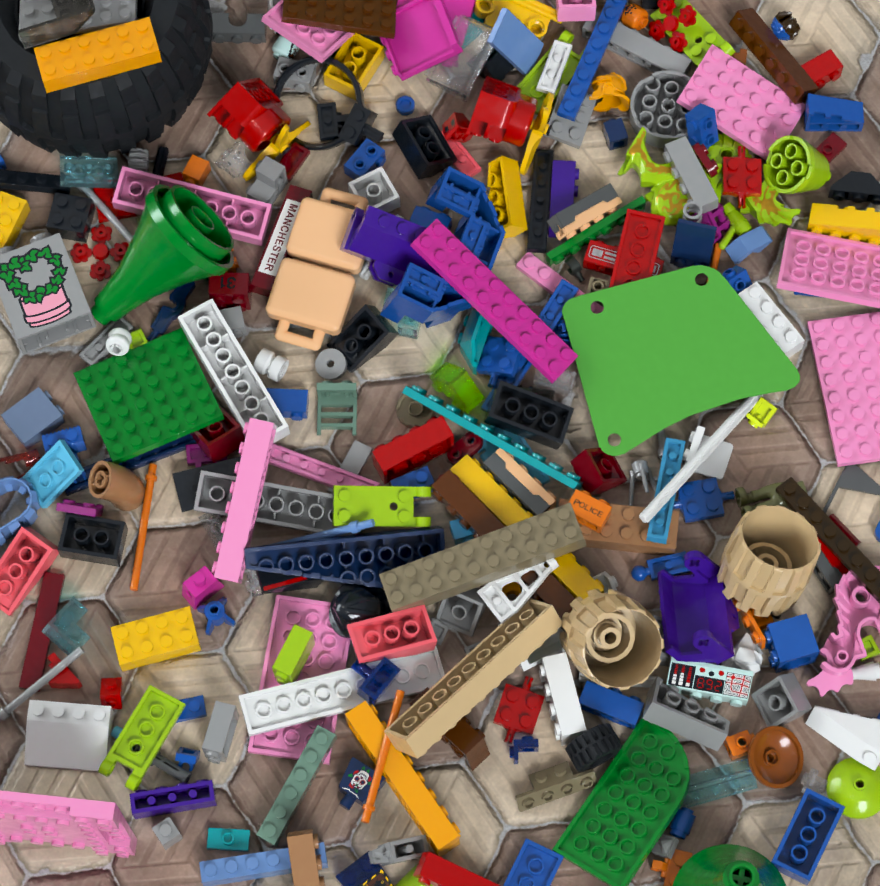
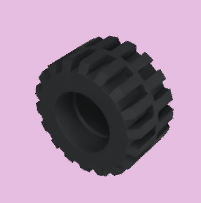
M606 723L583 732L574 738L565 750L577 771L584 772L614 757L623 745L611 724Z

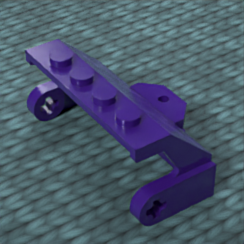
M370 205L367 206L366 211L358 207L355 208L340 250L369 261L368 269L373 280L390 287L397 286L402 281L410 262L443 278L410 246L426 229L425 227Z
M696 550L689 551L684 555V565L694 574L672 576L665 569L657 572L665 652L677 661L720 664L734 656L732 632L740 628L738 611L731 599L727 600L722 593L726 586L724 583H718L717 575L720 567L702 552Z

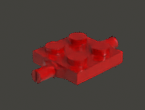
M738 146L737 157H723L722 195L738 197V208L741 209L742 206V209L746 208L747 197H761L762 164L761 159L745 157L746 147Z
M525 676L522 687L506 683L493 720L494 724L503 726L507 730L504 742L507 743L509 739L508 744H512L515 733L532 736L545 698L530 690L534 679L531 677L529 679L528 676Z

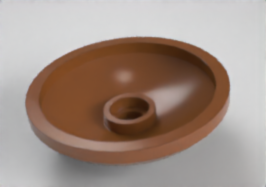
M769 726L761 729L753 737L748 750L750 769L755 778L766 787L774 789L788 787L797 780L802 771L804 757L801 744L797 737L784 727Z

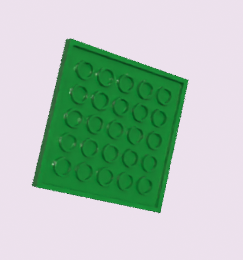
M182 328L153 339L134 349H129L123 356L110 357L73 373L110 458L115 464L125 462L224 419L222 411Z

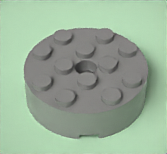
M659 71L652 73L651 76L644 80L642 79L634 88L630 101L629 119L637 135L642 127L646 129L647 144L665 149V144L684 136L688 139L685 114L689 110L676 102L691 78L688 75L677 71Z

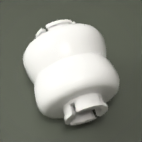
M124 328L112 329L106 341L107 351L115 356L125 355L129 351L132 342L130 332Z

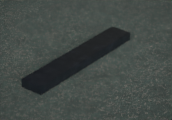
M536 149L534 154L527 252L546 253L547 220H549L554 150Z

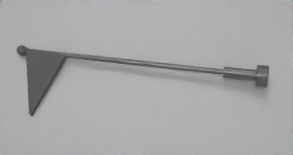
M857 465L845 466L823 511L827 512L838 488L880 496V486ZM772 612L770 613L775 619H780L781 615L774 616Z

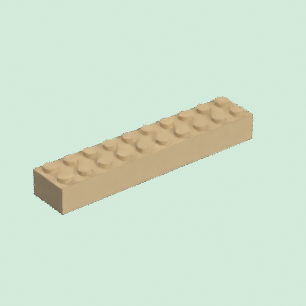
M530 598L518 613L500 624L384 730L395 749L417 759L426 754L427 750L434 743L440 741L449 729L454 728L463 716L469 714L477 703L483 701L490 691L498 687L504 678L512 674L517 666L526 661L531 653L541 647L545 640L558 631V628L562 626V620L553 605Z

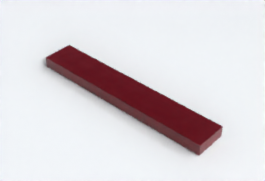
M44 573L19 683L20 689H28L44 675L65 581L64 574Z

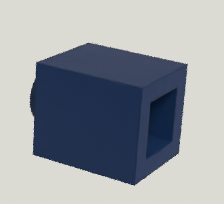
M612 118L603 122V134L609 151L628 145V135L622 118Z

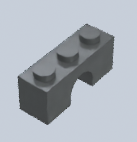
M211 13L213 20V37L211 42H233L236 44L242 42H251L253 44L266 43L267 25L261 21L265 14L247 13L245 24L233 26L230 24L229 13Z

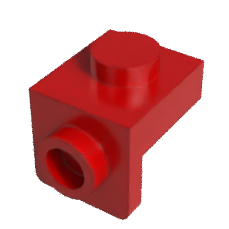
M122 677L101 678L100 700L102 706L122 709Z

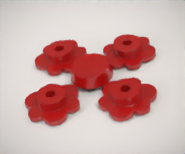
M658 0L657 5L660 8V13L668 16L665 17L663 23L661 20L650 22L649 35L656 41H659L665 37L664 32L666 30L673 32L672 37L669 38L670 47L675 52H682L683 48L688 45V42L685 39V34L679 33L676 30L679 22L683 23L685 27L694 25L697 12L693 10L691 5H686L685 8L680 9V15L677 18L675 15H672L673 9L676 8L675 0Z
M100 224L98 227L91 229V238L98 243L93 247V251L88 248L87 244L81 245L76 243L73 246V250L70 251V255L75 263H80L81 261L87 262L88 258L93 254V257L99 261L91 265L90 277L103 281L104 278L108 279L111 276V267L109 264H105L103 260L110 253L116 262L122 261L129 244L127 242L115 243L114 248L109 251L105 243L111 240L112 229L108 226L105 227L104 224Z

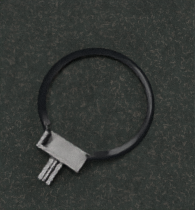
M310 56L293 63L280 76L274 88V93L280 98L286 81L295 71L303 66L320 62ZM328 57L323 63L333 65L347 75L354 87L358 104H354L338 135L339 138L323 144L306 143L295 138L291 143L296 142L306 149L314 151L333 149L346 142L359 147L366 137L380 143L384 133L372 127L378 114L365 106L363 90L358 79L343 63Z

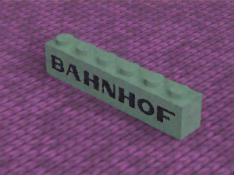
M317 725L256 834L258 837L277 847L338 738L336 734Z

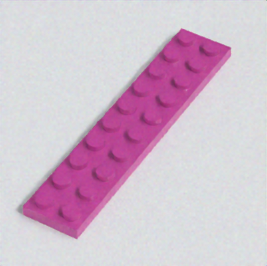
M438 219L431 223L411 243L410 246L551 383L555 382L578 357L558 335Z

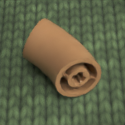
M103 460L98 461L91 469L88 486L93 497L107 500L122 511H131L142 505L145 485L133 471L121 465Z

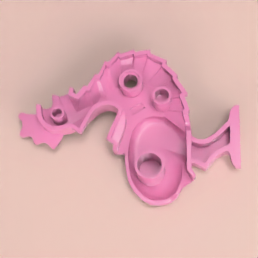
M850 571L846 575L843 574L839 583L834 586L835 597L833 602L837 610L835 613L838 622L836 626L837 635L833 632L828 636L823 648L819 650V654L826 659L820 665L822 671L806 683L808 687H816L820 697H823L829 690L837 693L843 685L853 684L852 666L856 660L867 657L860 636L861 628L873 626L877 628L880 635V604ZM855 595H862L865 601H858Z

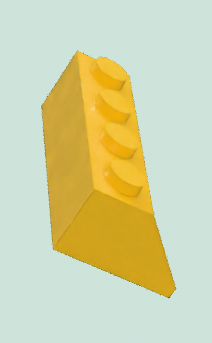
M500 156L488 163L487 187L490 188L488 199L492 201L498 214L497 219L500 225H503L506 232L504 238H510L528 229L518 161Z

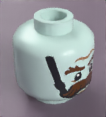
M280 35L272 46L273 56L276 59L279 56L293 59L299 51V47Z

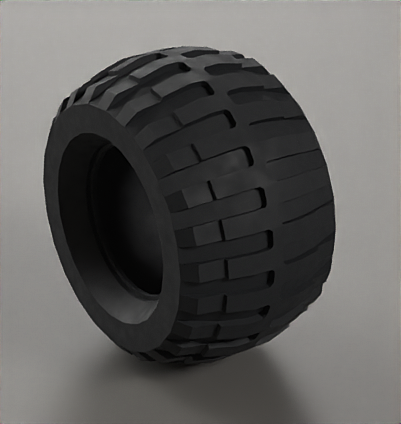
M0 0V121L18 137L21 135L26 141L50 153L57 150L67 157L80 159L82 153H89L94 159L108 158V152L121 149L122 154L129 153L132 148H136L137 143L144 139L151 143L160 138L161 133L164 132V125L170 127L175 125L182 118L187 106H190L202 87L204 81L203 74H206L213 51L211 44L213 20L208 0H137V17L139 19L150 17L162 62L46 93L34 52L38 39L20 41L18 36L20 0Z

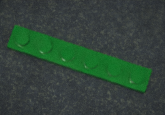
M640 196L546 253L545 261L550 267L554 263L555 265L561 263L569 254H576L581 250V247L586 244L589 245L590 240L595 241L602 234L603 236L609 234L617 225H624L627 209L644 212L646 200L643 196Z

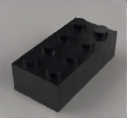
M500 380L495 386L484 423L557 450L563 444L574 408Z

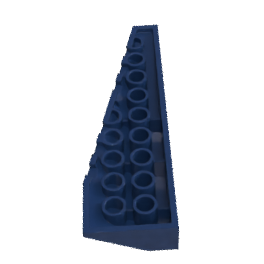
M431 526L244 548L245 569L383 588L379 574L445 550L444 528Z

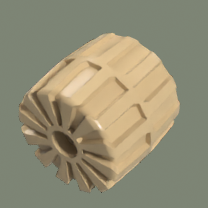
M760 505L751 512L747 511L732 532L719 563L721 567L717 579L718 583H724L726 586L722 593L727 600L734 597L737 600L735 606L746 613L750 608L754 609V615L759 617H769L771 612L774 616L786 613L789 608L795 605L808 585L821 552V543L818 541V533L814 526H811L800 513L780 505Z
M609 588L608 593H601L599 589L587 591V598L582 599L580 596L575 598L570 603L572 607L571 613L565 612L562 616V627L565 631L560 632L561 646L566 651L567 657L573 665L588 679L605 688L615 687L618 690H627L631 686L639 683L642 684L648 680V676L654 669L658 668L661 662V652L664 648V639L659 632L660 626L648 610L638 601Z

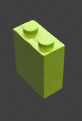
M294 624L272 666L274 676L279 684L283 685L297 681L315 645L313 632Z

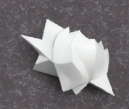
M746 632L733 647L734 656L723 661L721 666L753 671L754 676L755 673L760 671V665L763 660L761 655L763 652L757 646L758 644H754L751 636Z

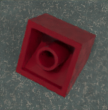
M601 448L585 449L570 461L575 474L581 477L580 481L583 482V489L591 495L602 494L628 481L615 456L604 453Z

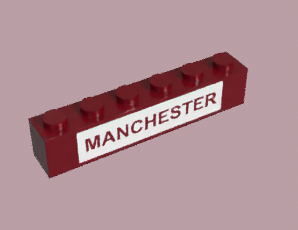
M290 184L251 281L252 292L269 297L282 259H293L288 255L286 245L302 199L306 197L313 198L311 190Z

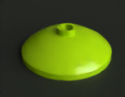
M851 757L840 761L833 767L827 778L826 792L829 799L845 806L842 815L852 819H865L880 811L879 766L874 771ZM856 782H861L863 787L858 788Z

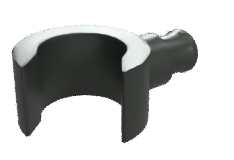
M571 256L564 261L570 267L567 271L572 276H575L580 283L585 280L582 276V268L575 257Z

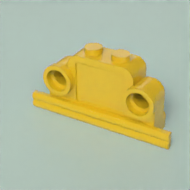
M476 0L474 13L478 18L485 19L482 27L488 36H490L502 8H507L539 40L546 34L550 20L557 22V9L537 0Z

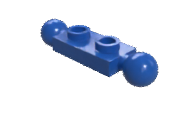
M686 551L647 560V567L635 566L631 571V576L636 581H643L647 575H650L651 581L658 580L657 572L663 569L672 576L689 573L691 571L684 565Z

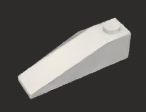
M815 705L805 724L856 761L875 771L880 763V719L861 717L858 714L842 713L839 710Z

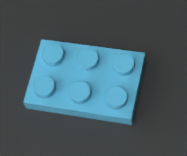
M59 439L22 478L32 484L33 491H36L39 496L41 508H48L82 474L84 469L65 440Z

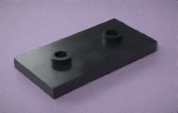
M241 456L173 473L182 512L194 509L201 470L237 477L234 470L236 462H240Z

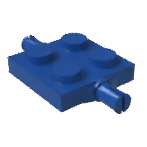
M488 336L477 372L491 376L487 386L495 388L498 378L515 377L522 354L505 337Z
M716 477L686 482L678 490V500L674 501L673 509H680L685 523L724 517L723 501L735 499L734 491L722 493L718 487Z

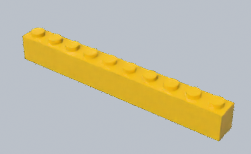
M467 454L449 469L505 527L533 517L529 511L525 512L521 508V503L515 497L511 498L508 495L507 489L502 484L498 485L494 481L495 479L489 471L485 472L481 468V464L476 458H471ZM571 552L554 558L559 567L552 571L551 574L574 598L580 596L582 599L588 597L587 591L599 589L601 593H604V585L598 579L594 580L590 576V571L584 565L580 566Z

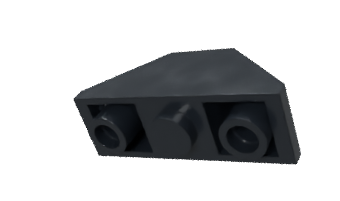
M851 171L830 186L828 198H833L836 201L851 200L855 203L869 202L874 205H880V183L871 173Z

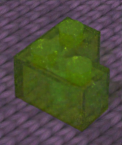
M445 362L429 376L433 382V388L438 393L442 392L450 397L453 401L451 404L467 414L485 399L467 371L454 364Z

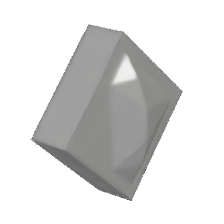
M662 834L651 852L654 855L672 859L679 840L676 837Z

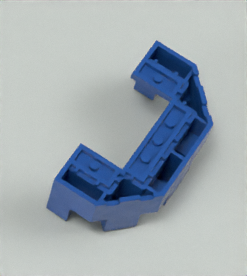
M449 166L431 188L425 204L441 212L447 207L463 215L458 222L454 235L491 270L506 232L503 225H500L497 219L498 214L492 201H489L484 183ZM410 262L402 281L386 299L380 315L395 323H398L406 315L422 324L425 323L426 328L451 321L458 312L470 309L472 305L445 279Z

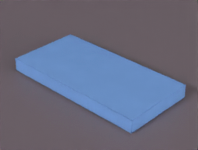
M507 8L501 9L487 40L523 76H526L535 66L544 46V43Z

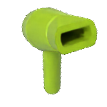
M730 202L723 206V212L730 220V228L719 243L721 250L727 247L735 233L741 236L752 230L749 221Z

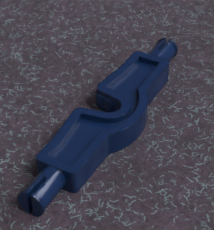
M195 281L175 288L170 294V301L177 306L175 308L161 307L151 325L152 332L147 338L148 341L156 339L159 334L164 335L172 321L178 319V316L183 314L186 308V301L196 287Z

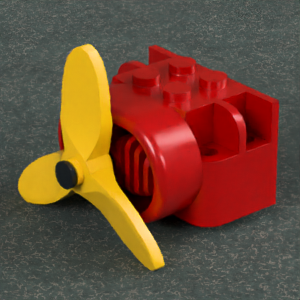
M486 76L466 134L470 135L471 133L478 137L483 136L485 139L489 138L490 141L495 143L504 141L521 147L530 128L532 132L520 168V174L525 175L543 134L546 135L547 133V136H549L552 125L549 126L547 122L552 109L554 94L549 92L546 95L536 119H533L538 103L536 98L522 94V90L517 86Z
M260 78L238 81L207 113L209 117L215 116L216 121L224 129L228 130L230 136L235 140L240 139L251 152L263 150L244 173L243 178L246 181L256 176L255 167L260 160H263L265 156L274 160L279 153L283 156L291 150L289 143L311 125L307 120L289 132L291 118L281 109L283 102Z

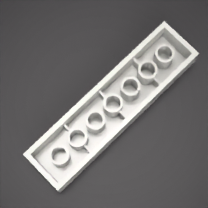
M213 299L178 316L181 328L236 421L242 427V430H244L245 422H249L250 418L272 422L277 426L273 443L290 434L288 424Z

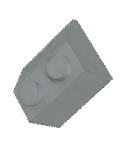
M474 588L442 600L436 619L449 628L472 637L486 608V604L477 593L480 589Z
M794 673L779 675L751 694L768 727L785 725L813 709Z

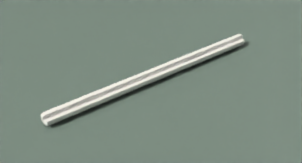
M763 395L748 397L735 409L640 513L639 518L643 523L650 522L741 422L746 414L751 411Z

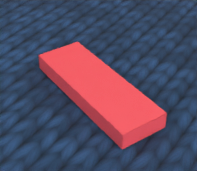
M446 140L457 158L453 166L458 171L470 177L481 172V167L461 142Z

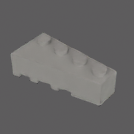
M657 676L647 693L642 719L702 744L707 748L718 751L728 736L730 721L708 707L703 709L697 703V700L692 697L689 699L678 693V688L673 685L671 688L662 683L663 679Z

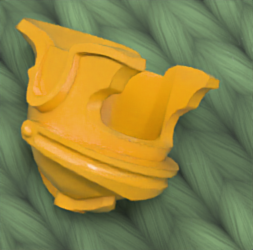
M611 72L610 74L597 76L592 82L594 92L589 96V100L602 98V101L598 102L594 107V111L606 112L610 111L611 108H618L620 111L626 112L630 109L631 100L625 94L627 84L622 76Z

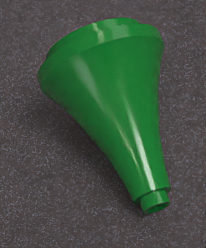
M162 184L156 185L146 195L145 206L138 227L121 263L94 299L95 305L90 308L92 315L101 324L108 325L111 321H119L132 310L158 295L193 281L225 274L234 264V257L231 251L234 248V241L231 233L216 212L189 189L180 185H174L172 188Z
M722 844L703 849L688 859L676 875L672 886H786L778 869L762 854L748 847Z

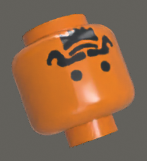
M634 3L626 5L621 15L623 25L637 31L645 28L649 21L647 10Z

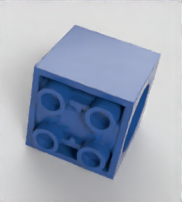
M807 613L767 624L764 632L766 638L765 649L769 651V664L771 668H775L776 673L816 662L820 651Z

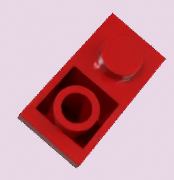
M454 112L442 125L446 140L465 143L473 137L471 133L470 135L466 134L470 121L463 113Z

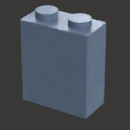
M39 387L1 414L5 424L27 450L42 440V435L50 434L65 423L62 416L65 413L58 404L54 406L51 402L53 399L46 390L43 392Z

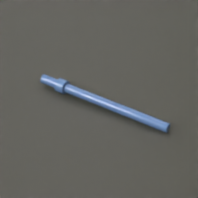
M374 519L361 522L356 520L349 522V525L273 544L334 537L350 532L355 534L361 532L362 529L374 527L375 521Z

